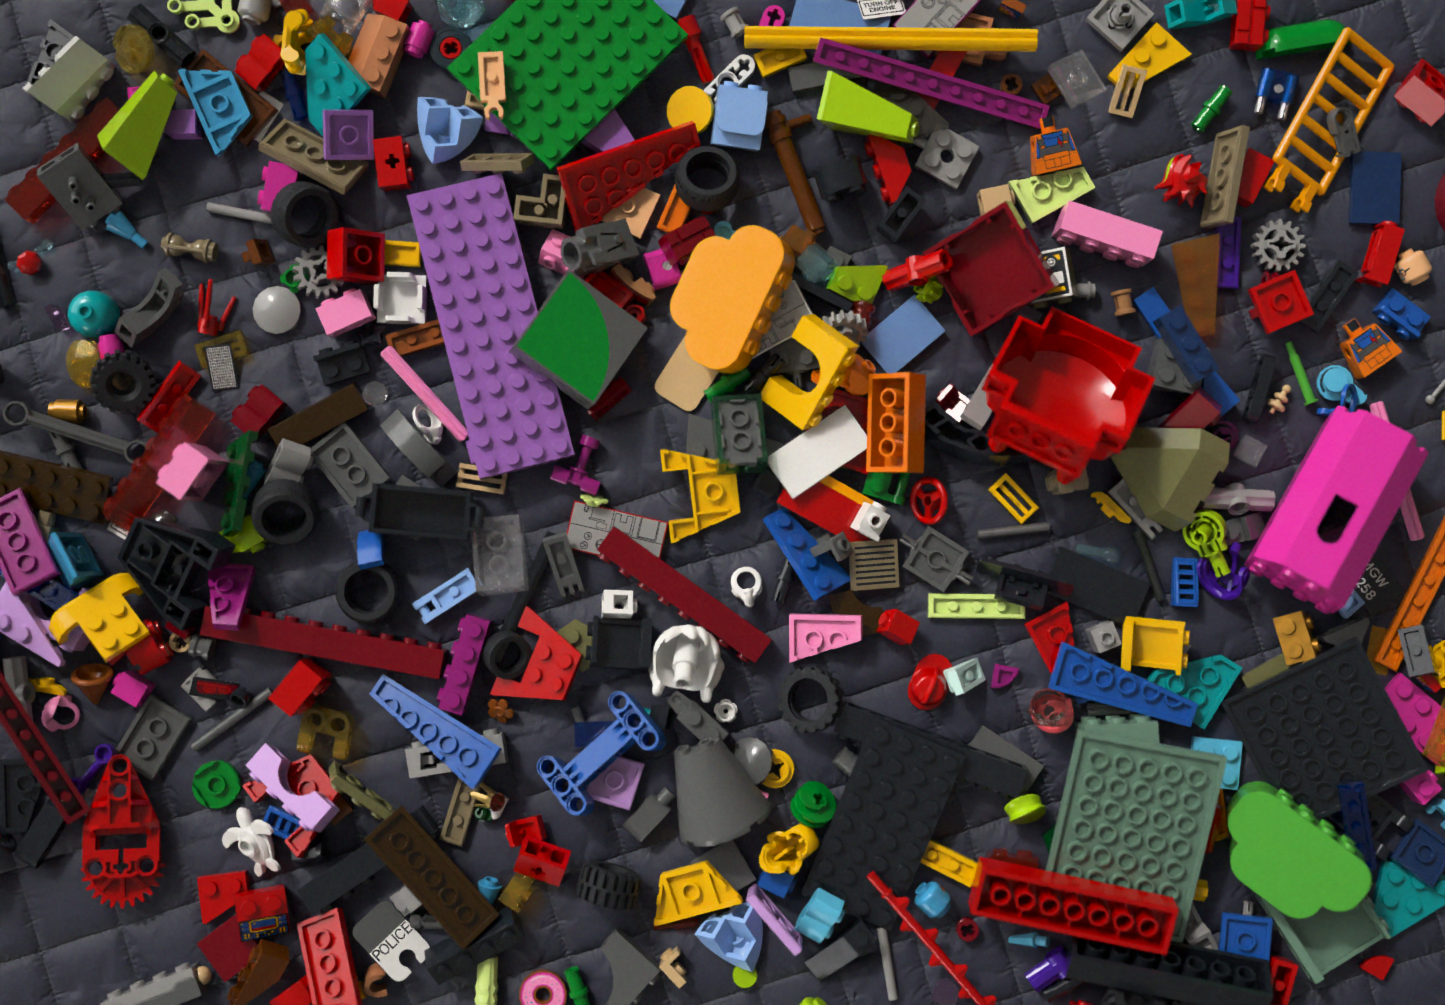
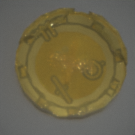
M128 24L119 27L113 39V47H116L117 54H114L116 61L128 73L139 74L148 71L155 57L154 45L150 35L140 25Z

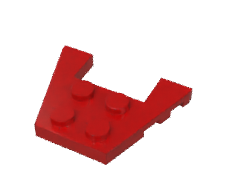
M526 606L518 627L539 635L538 642L522 681L518 682L514 679L497 677L490 694L494 696L566 700L584 655L554 630L536 611Z
M310 754L290 763L287 778L291 790L296 795L303 796L317 791L325 794L334 804L336 803L340 793L331 787L332 783H330L328 772L314 755ZM250 781L242 786L255 803H259L268 795L266 792L268 787L263 782ZM300 826L284 842L297 858H301L316 836L317 831L311 830L309 832Z

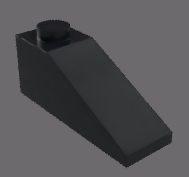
M857 917L807 958L804 963L817 979L821 981L862 954L877 941V937L862 918Z

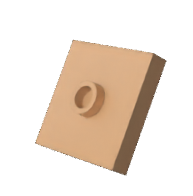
M644 188L620 207L614 208L603 216L601 222L606 223L626 219L632 236L641 240L661 196Z

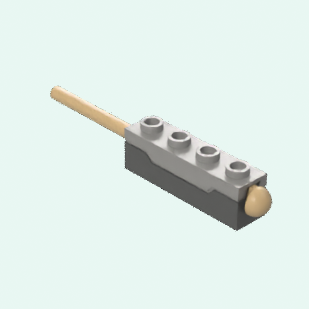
M186 962L175 967L176 971L167 974V971H163L152 976L153 980L147 983L144 980L135 982L129 986L130 989L122 992L121 989L112 991L107 994L108 998L100 1003V1005H179L202 996L209 990L207 983L211 980L212 973L208 967L200 966L199 962L193 965Z

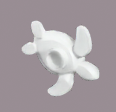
M238 808L236 817L241 828H229L222 837L224 847L229 848L235 841H239V850L256 862L254 872L258 877L265 873V867L272 871L280 870L279 863L274 860V842L271 836L274 832L273 828L262 820H252V813L249 809Z

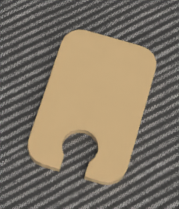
M684 336L656 380L655 390L659 395L681 409L692 411L704 396L703 391L710 387L719 372L696 362L690 357L686 350Z

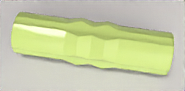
M497 955L477 965L476 1005H497Z

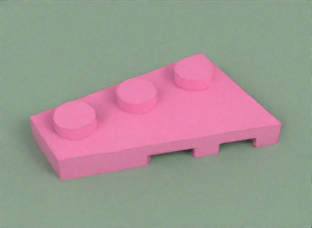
M789 614V663L863 639L862 615Z

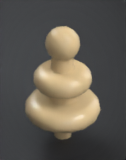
M1284 385L1281 393L1275 392V400L1269 398L1266 401L1271 407L1269 410L1271 414L1275 410L1279 412L1285 411L1282 403L1288 402L1286 395L1291 392L1290 385Z

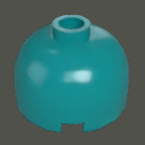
M88 290L79 293L72 299L68 306L67 316L70 325L77 333L87 338L99 339L100 336L108 335L115 331L118 318H120L118 304L111 296L101 291Z

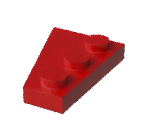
M1067 601L1024 623L1050 675H1052L1061 641L1074 646L1072 623H1070Z

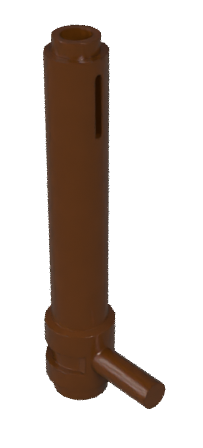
M775 110L766 114L764 128L770 134L768 136L769 141L775 147L808 234L811 233L812 237L825 233L824 228L826 225L793 143L791 131L797 127L812 123V116L809 113L787 121L785 114H782L781 110Z

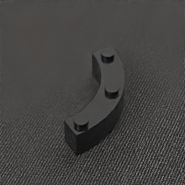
M936 401L925 408L924 438L949 456L961 461L984 466L1013 465L1033 459L1009 446L1002 452H993L988 445L990 438L987 436L988 432L977 429L970 430L957 423V420L947 414Z

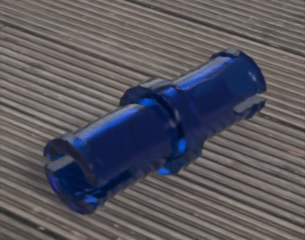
M288 70L283 71V73L281 72L280 77L286 91L284 96L286 101H289L294 121L308 118L303 100L304 92L300 90L296 74H292Z

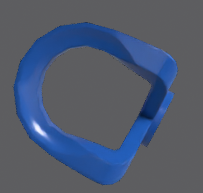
M1346 384L1342 389L1340 406L1345 407L1346 393L1349 389L1351 392V403L1348 412H1356L1358 400L1356 386L1354 384ZM1318 408L1317 415L1328 417L1335 408Z

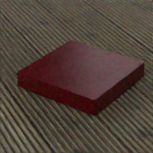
M235 914L196 944L222 980L226 982L239 973L242 967H246L249 962L250 952L253 947H257L259 941L257 939L245 942L240 941L237 915Z

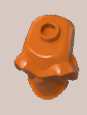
M856 354V359L847 367L844 372L845 378L839 386L844 387L847 392L853 395L861 396L868 394L869 374H876L874 364L870 360H864L859 354ZM821 369L814 370L811 373V380L816 384L819 382Z

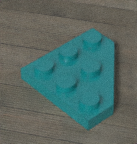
M319 33L305 50L308 119L323 136V109L353 110L370 91L371 87L326 34Z
M1219 654L1189 661L1187 668H1182L1181 676L1176 675V670L1154 669L1147 680L1196 702L1198 706L1192 723L1205 730L1241 672L1242 667Z
M1386 860V862L1381 861L1372 899L1375 905L1373 910L1378 917L1381 916L1388 924L1389 930L1387 932L1391 937L1445 905V874L1440 876L1434 888H1428L1395 862Z

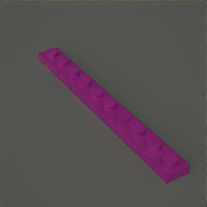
M822 37L819 38L813 59L814 63L1040 130L1039 119L1047 117L1050 107L1043 103Z

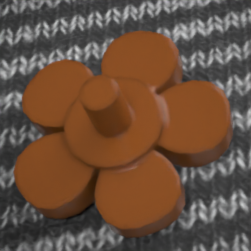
M491 699L488 702L490 707L488 714L492 718L497 716V720L501 723H505L508 718H512L514 711L511 708H507L509 704L504 699H500L499 702Z

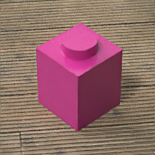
M128 670L120 672L115 677L112 683L114 687L110 693L134 707H139L144 704L156 684L136 672Z

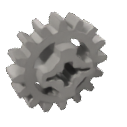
M1278 219L1275 225L1271 220L1266 223V227L1260 226L1258 228L1260 233L1252 236L1257 242L1250 245L1251 248L1256 249L1252 257L1258 256L1260 258L1257 265L1265 263V270L1268 271L1273 267L1274 272H1279L1281 267L1284 271L1290 269V265H1297L1298 261L1296 258L1300 259L1304 256L1300 249L1306 247V244L1300 243L1304 235H1297L1299 227L1290 228L1291 221L1283 225L1282 219ZM1272 231L1270 239L1264 240L1266 235ZM1277 242V245H1279V246H1281V247H1284V248H1282V249L1279 250V247H1278V246H1275V245H1272V244H1274V243ZM1292 252L1289 258L1284 261L1286 253Z
M320 245L319 251H315L314 247L310 248L309 253L302 250V259L299 257L295 258V263L299 266H293L292 272L298 273L293 277V280L301 282L298 285V289L306 288V296L313 292L316 299L319 298L321 293H323L325 298L329 297V291L336 294L338 292L336 285L342 287L344 282L327 279V252L324 251L323 245ZM318 257L321 258V259L315 260V261H312V260H311L312 258H318ZM322 265H324L323 273L317 276L316 280H314L316 275L315 272L318 271L319 268L322 267ZM303 270L309 275V282L305 279ZM324 283L328 284L327 286H324V287H317V286L320 285V284H324Z
M841 310L837 315L831 312V317H822L823 321L859 347L860 341H866V335H868L866 319H862L860 313L854 316L852 310L848 314Z

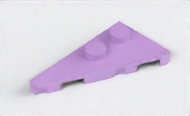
M7 586L0 601V632L58 667L64 666L66 661L63 658V654L58 647H53L46 636L49 634L40 619L34 615L30 604L24 603L20 595L13 596L9 586Z

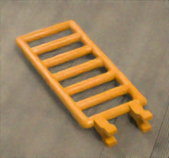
M1344 28L1275 151L1273 161L1278 166L1273 175L1263 185V188L1268 192H1273L1274 189L1277 192H1282L1288 174H1291L1300 181L1304 187L1289 207L1295 212L1300 210L1305 213L1309 212L1314 195L1323 196L1326 193L1344 158L1334 156L1330 163L1296 136L1300 126L1303 124L1337 151L1333 134L1330 135L1329 131L1307 115L1313 103L1327 114L1336 108L1319 94L1324 83H1328L1360 109L1354 120L1358 135L1394 70V64L1351 28ZM1348 40L1383 68L1377 80L1342 52ZM1337 61L1372 89L1366 100L1331 73ZM1339 112L1336 116V121L1340 124L1343 123V115ZM1290 145L1326 172L1320 184L1284 157Z

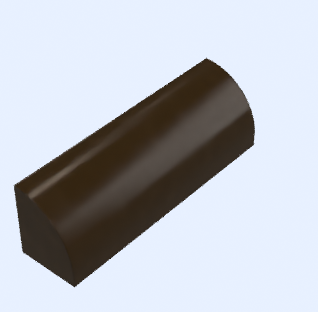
M355 381L270 426L267 430L277 447L283 438L302 445L368 410V406Z

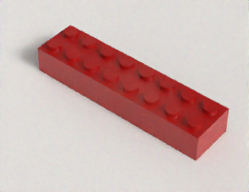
M980 856L968 900L970 913L973 915L1167 955L1179 911L1173 897Z

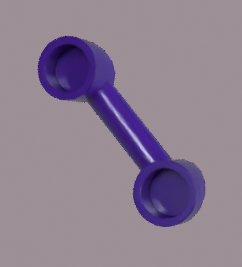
M105 743L97 746L94 752L96 761L82 776L70 778L81 795L87 792L90 786L89 782L113 756L117 755L113 745Z

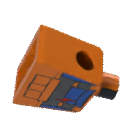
M1053 116L1039 119L1042 134L1030 136L1032 176L1081 165L1079 154L1068 127L1056 130Z
M1354 318L1342 326L1350 338L1341 343L1340 348L1356 380L1365 378L1402 352L1375 323L1362 329Z

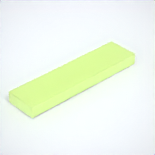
M928 593V618L1025 619V607L994 599L995 594Z

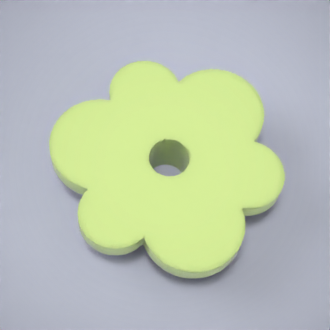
M590 493L580 496L587 505L592 507L608 504V500L602 496H595Z

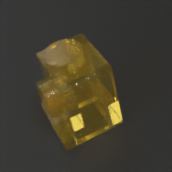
M516 872L498 900L519 913L524 905L520 901L524 903L533 892L530 886L535 879Z

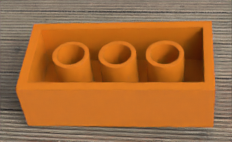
M911 372L869 374L866 472L924 473L926 375Z

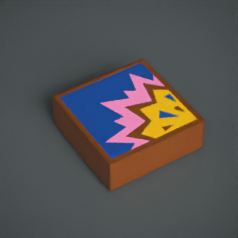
M1002 0L998 11L1020 20L1026 4L1017 0Z

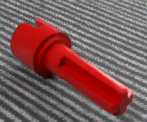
M694 14L683 17L677 23L688 34V38L683 44H686L702 83L712 82L714 75L699 39L702 32Z

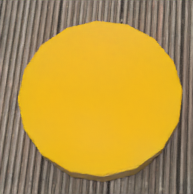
M684 86L676 90L667 104V117L672 127L693 121L696 124L698 134L706 130L714 116V105L711 97L704 90L695 86Z

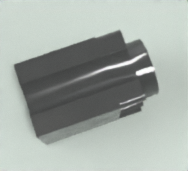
M626 219L580 228L576 231V236L568 237L561 242L562 261L568 269L574 270V273L578 276L611 270L617 264L621 263V265H624L639 255ZM619 244H621L620 247H618V248H616V249H614V250L612 249L613 247H616V246H618Z

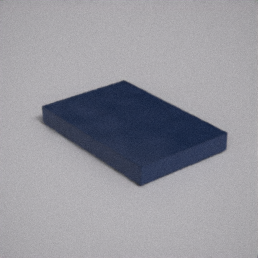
M1359 151L1358 153L1351 154L1348 224L1377 225L1383 221H1392L1399 225L1402 153Z

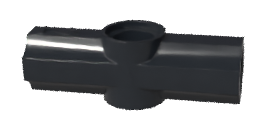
M140 3L129 11L127 19L132 24L146 30L152 42L178 65L184 68L194 60L196 52L143 4ZM166 31L165 37L158 40V35Z

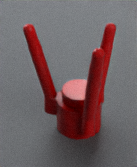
M209 279L205 310L204 285H199L197 332L217 336L218 330L223 331L225 322L233 308L236 297L231 298L220 322H217L218 317L210 315L213 280Z

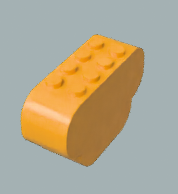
M749 225L737 230L730 240L713 236L702 240L695 247L672 296L670 312L674 321L680 327L687 330L685 336L686 350L696 362L724 374H736L744 370L751 362L752 357L758 354L761 348L760 340L763 334H766L771 327L772 321H770L773 311L777 312L782 303L780 295L783 289L787 290L792 282L791 274L795 266V256L791 247L777 235L762 227Z

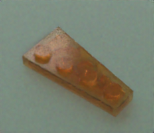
M1220 233L1171 244L1184 310L1200 337L1215 334Z

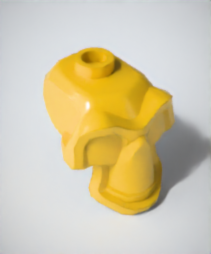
M800 823L786 832L777 831L767 835L769 844H765L761 850L759 864L768 873L779 874L786 870L790 875H795L799 872L803 860L819 848L820 843L816 832L811 827H806Z

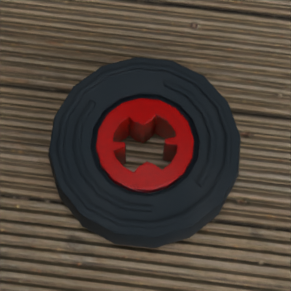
M447 27L439 30L433 36L430 43V54L439 68L448 71L447 67L472 42L464 31L458 28ZM457 45L455 46L456 53L446 54L448 53L447 46L453 47Z

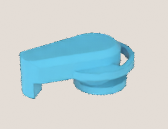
M1331 365L1324 368L1317 377L1319 393L1330 401H1340L1343 387L1346 384H1354L1351 373L1339 365ZM1326 370H1328V371L1324 374V376H1323V378H1322L1321 387H1320V379H1321V376H1322V374H1323ZM1356 386L1358 394L1357 405L1366 401L1367 394L1364 395L1363 391ZM1349 389L1345 402L1348 404L1351 403V392Z

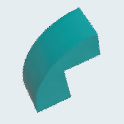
M1175 0L1164 5L1168 29L1199 26L1238 14L1235 0Z

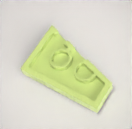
M1084 167L1008 182L1030 224L1060 209L1069 200L1074 201L1096 188Z

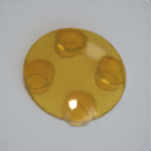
M76 340L69 346L66 354L68 374L76 385L83 388L91 387V370L93 366L97 365L96 361L100 358L98 346L94 341Z

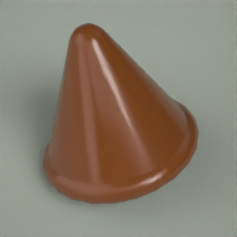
M103 663L85 664L76 668L71 673V680L79 687L89 701L96 705L100 702L110 680L113 678L114 670L111 666Z

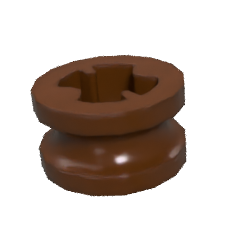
M1007 74L1001 80L999 90L1017 95L1022 88V80L1016 74ZM1014 81V87L1017 89L1014 90L1013 88L1011 91H1008V85L1005 82Z

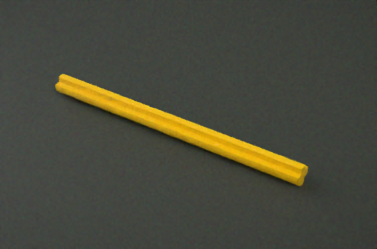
M745 26L744 29L745 48L816 49L820 37L862 50L1036 52L1038 45V29Z

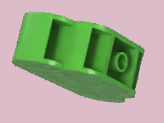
M1261 781L1249 782L1240 787L1229 801L1227 807L1228 827L1232 835L1229 845L1230 863L1234 875L1282 913L1293 918L1312 916L1322 906L1332 911H1347L1358 905L1370 889L1371 875L1364 856L1354 846L1356 843L1345 834L1342 836L1338 835L1334 831L1335 827L1325 819L1319 821L1313 816L1314 812L1302 803L1300 806L1292 800L1293 796L1283 788L1277 790L1272 785Z

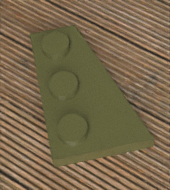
M336 760L329 766L330 783H332L331 787L340 794L345 792L351 796L352 802L359 807L365 806L370 809V813L378 820L386 819L395 811L394 807L370 788L364 790L362 783L352 773L346 775L339 770L340 763Z

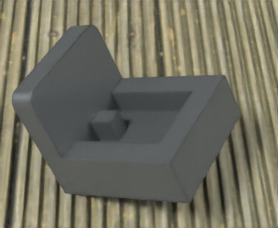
M844 532L832 537L828 533L816 539L818 544L810 548L813 557L832 550L838 562L854 553Z

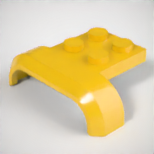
M129 573L115 574L59 608L51 618L49 631L59 645L68 641L69 633L79 625L103 659L108 662L150 634L124 599L126 595L136 593L137 596H140L144 592Z

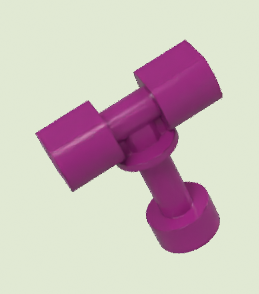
M582 434L579 443L584 446L576 467L571 466L567 470L555 465L550 479L566 485L570 483L580 487V490L596 496L601 482L588 478L589 472H586L585 468L592 449H598L600 440Z

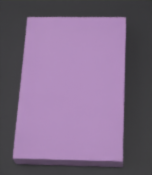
M757 883L752 884L748 888L747 902L796 956L802 951V935L794 930L795 927Z

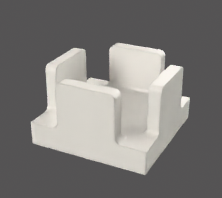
M387 272V275H384V282L374 284L373 307L377 310V323L417 325L427 323L428 277L413 275L410 272Z

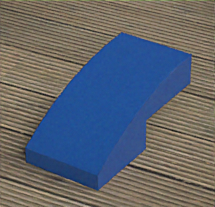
M369 530L358 533L357 559L360 570L385 565L383 553L385 549L384 534L368 532Z

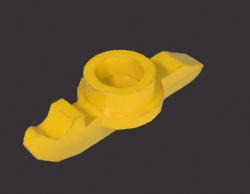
M1103 492L1091 494V497L1096 498L1097 504L1100 502L1103 504L1100 509L1109 518L1115 516L1120 522L1128 524L1131 522L1132 519L1108 495Z
M28 678L37 692L60 696L67 694V690L62 685L55 683V678Z

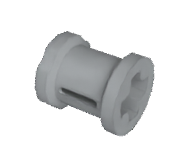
M733 7L720 16V20L725 22L729 28L732 39H737L745 34V26H749L745 24L740 16L738 7Z

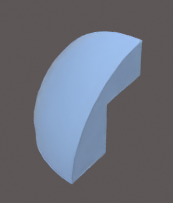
M418 97L417 119L419 134L423 148L432 164L447 161L465 150L477 135L483 117L464 105L461 107L448 105L445 99Z
M748 902L730 906V910L721 915L716 913L711 915L702 923L695 935L709 950L720 958L739 968L753 972L761 951L763 937L762 918Z

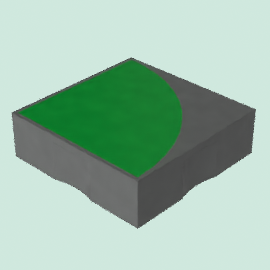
M569 269L544 301L543 306L516 340L509 353L535 372L552 380L561 391L588 410L595 405L641 339L647 327Z

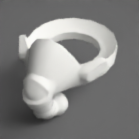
M419 404L412 412L413 420L417 428L425 434L423 436L430 444L437 445L442 438L443 423L425 404ZM419 411L425 412L430 417V427L420 423L418 419Z
M751 567L738 568L731 577L732 594L736 598L739 597L746 607L751 608L754 605L756 596L760 595L762 591L760 574ZM749 572L755 577L756 583L752 588L742 589L737 584V577L741 573Z

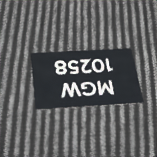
M1375 552L1354 589L1365 602L1363 606L1372 617L1405 591Z

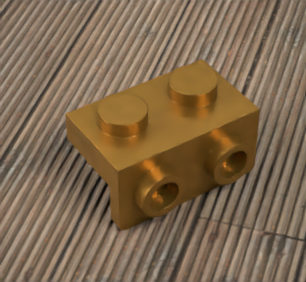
M1298 611L1273 618L1286 665L1306 661L1321 652L1319 641L1317 638L1313 639L1310 630L1314 628L1310 614L1306 615L1305 611Z

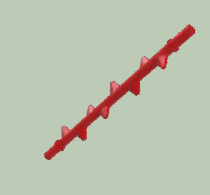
M874 871L869 873L867 879L879 891L881 897L886 899L903 919L900 930L902 932L913 931L932 952L928 964L931 967L943 965L961 986L958 997L971 998L977 1005H995L997 1000L995 995L982 996L965 977L968 966L966 964L955 965L935 942L939 933L938 929L925 930L906 909L910 899L908 897H896L892 893L893 890L888 888Z

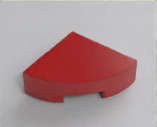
M1377 955L1365 959L1359 967L1383 981L1395 959L1387 955Z

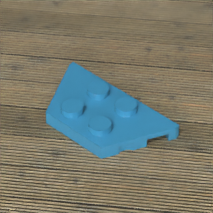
M180 69L178 72L213 151L219 157L253 118L252 113L232 71L219 70L218 72H212L211 70L187 71L186 69Z

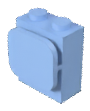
M724 81V85L720 84L717 87L710 145L757 152L760 150L762 132L765 125L768 91H762V86L748 85V88L738 87L739 83Z

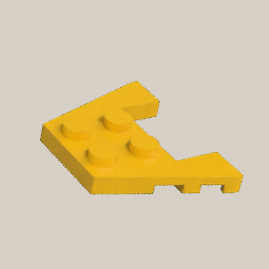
M660 449L663 472L688 469L693 518L669 520L671 543L680 541V539L686 536L693 535L699 532V530L740 513L735 467L729 468V462Z

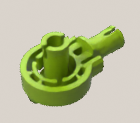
M1210 509L1194 511L1197 516L1190 526L1191 530L1189 531V525L1182 530L1185 541L1190 547L1198 551L1200 558L1204 556L1209 558L1216 577H1221V574L1223 576L1229 574L1231 570L1222 551L1228 548L1224 539L1227 533L1224 519L1220 514Z

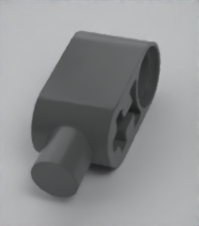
M666 786L658 795L654 792L651 793L622 826L634 838L642 842L671 810L668 804L676 795Z

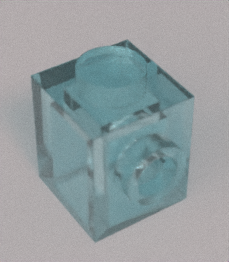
M818 243L809 245L795 261V265L802 271V276L813 283L822 280L824 282L827 281L835 272L833 268L837 264Z

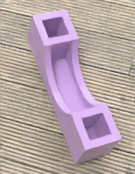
M265 743L246 764L251 770L249 775L258 783L263 782L268 787L266 792L274 799L279 798L284 803L282 805L284 810L300 818L301 820L298 823L305 830L321 832L340 809L325 794L317 791L303 796L296 795L291 790L287 778L291 761L275 746Z

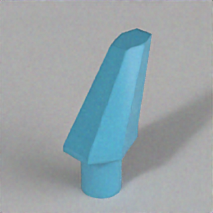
M1037 932L1010 936L1009 943L1033 948L1038 946L1048 947L1050 939L1049 937L1040 936Z

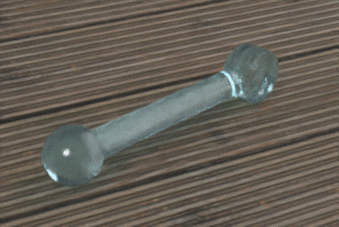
M45 239L42 241V245L33 251L39 253L44 249L49 250L53 247V243ZM17 260L8 262L7 267L9 270L17 268Z

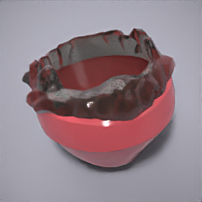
M1049 688L1040 690L1033 695L1027 713L1031 715L1032 721L1039 729L1055 734L1061 733L1071 726L1074 720L1071 698H1066L1063 692Z

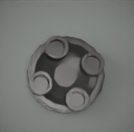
M747 737L740 739L733 745L730 751L753 782L758 785L762 784L771 770L773 751L758 738Z

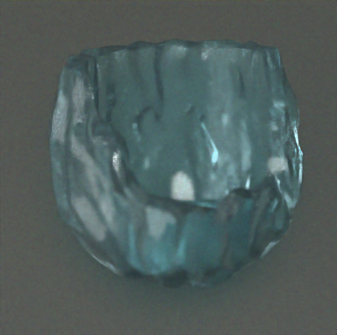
M437 0L440 18L455 28H471L472 25H476V22L480 20V17L485 12L483 0Z

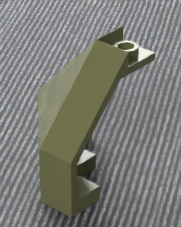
M1133 427L1120 454H1115L1111 458L1146 517L1176 532L1194 521L1197 516L1194 513L1200 501L1205 502L1213 490L1215 484L1212 481L1219 471L1224 472L1229 462L1230 443L1199 428Z

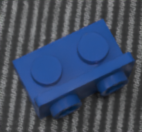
M1390 288L1372 311L1377 315V320L1386 326L1390 325L1396 330V334L1400 338L1410 341L1421 336V329L1431 318V316L1394 288Z

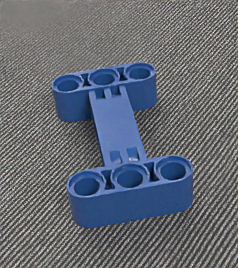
M615 691L610 695L608 705L618 719L567 765L559 757L543 756L539 759L537 763L539 775L570 814L575 816L591 814L594 809V800L585 788L634 743L637 742L642 749L654 752L664 748L666 744L664 733L632 694ZM625 697L626 705L620 709L619 700ZM639 715L641 723L638 727H635L633 721ZM651 734H654L656 741L654 745L650 746L648 738ZM553 761L554 770L552 773H549L548 765ZM565 780H567L569 783V787L566 792H564L562 789V785ZM581 798L583 808L579 811L577 809V801Z

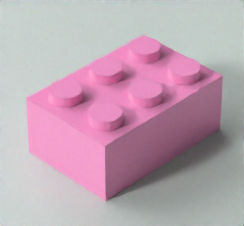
M184 442L183 445L179 444L173 451V459L169 465L166 464L161 468L158 473L159 479L156 483L179 500L202 502L229 462L207 446Z

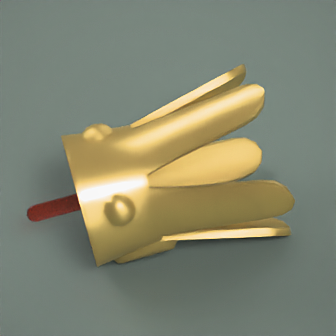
M482 782L479 786L488 793L487 795L477 792L470 793L472 798L485 803L475 804L474 807L490 808L492 811L497 812L505 804V796L502 793L495 792L491 787Z

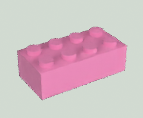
M1069 200L1060 209L1051 237L1057 238V242L1070 246L1072 243L1080 246L1079 249L1084 252L1093 253L1096 251L1102 253V257L1115 261L1118 258L1126 261L1125 264L1130 267L1139 268L1154 259L1163 231Z

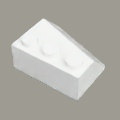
M77 36L55 56V63L47 69L43 67L38 72L40 78L33 85L28 82L23 87L25 91L72 123L84 115L85 107L91 100L97 97L99 88L104 81L111 78L114 72L113 69L116 67L111 61Z

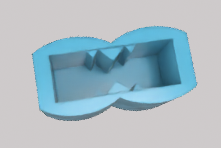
M818 887L797 918L794 930L818 943H821L824 938L829 939L834 930L833 925L835 922L839 924L845 914V910L842 909L844 901Z

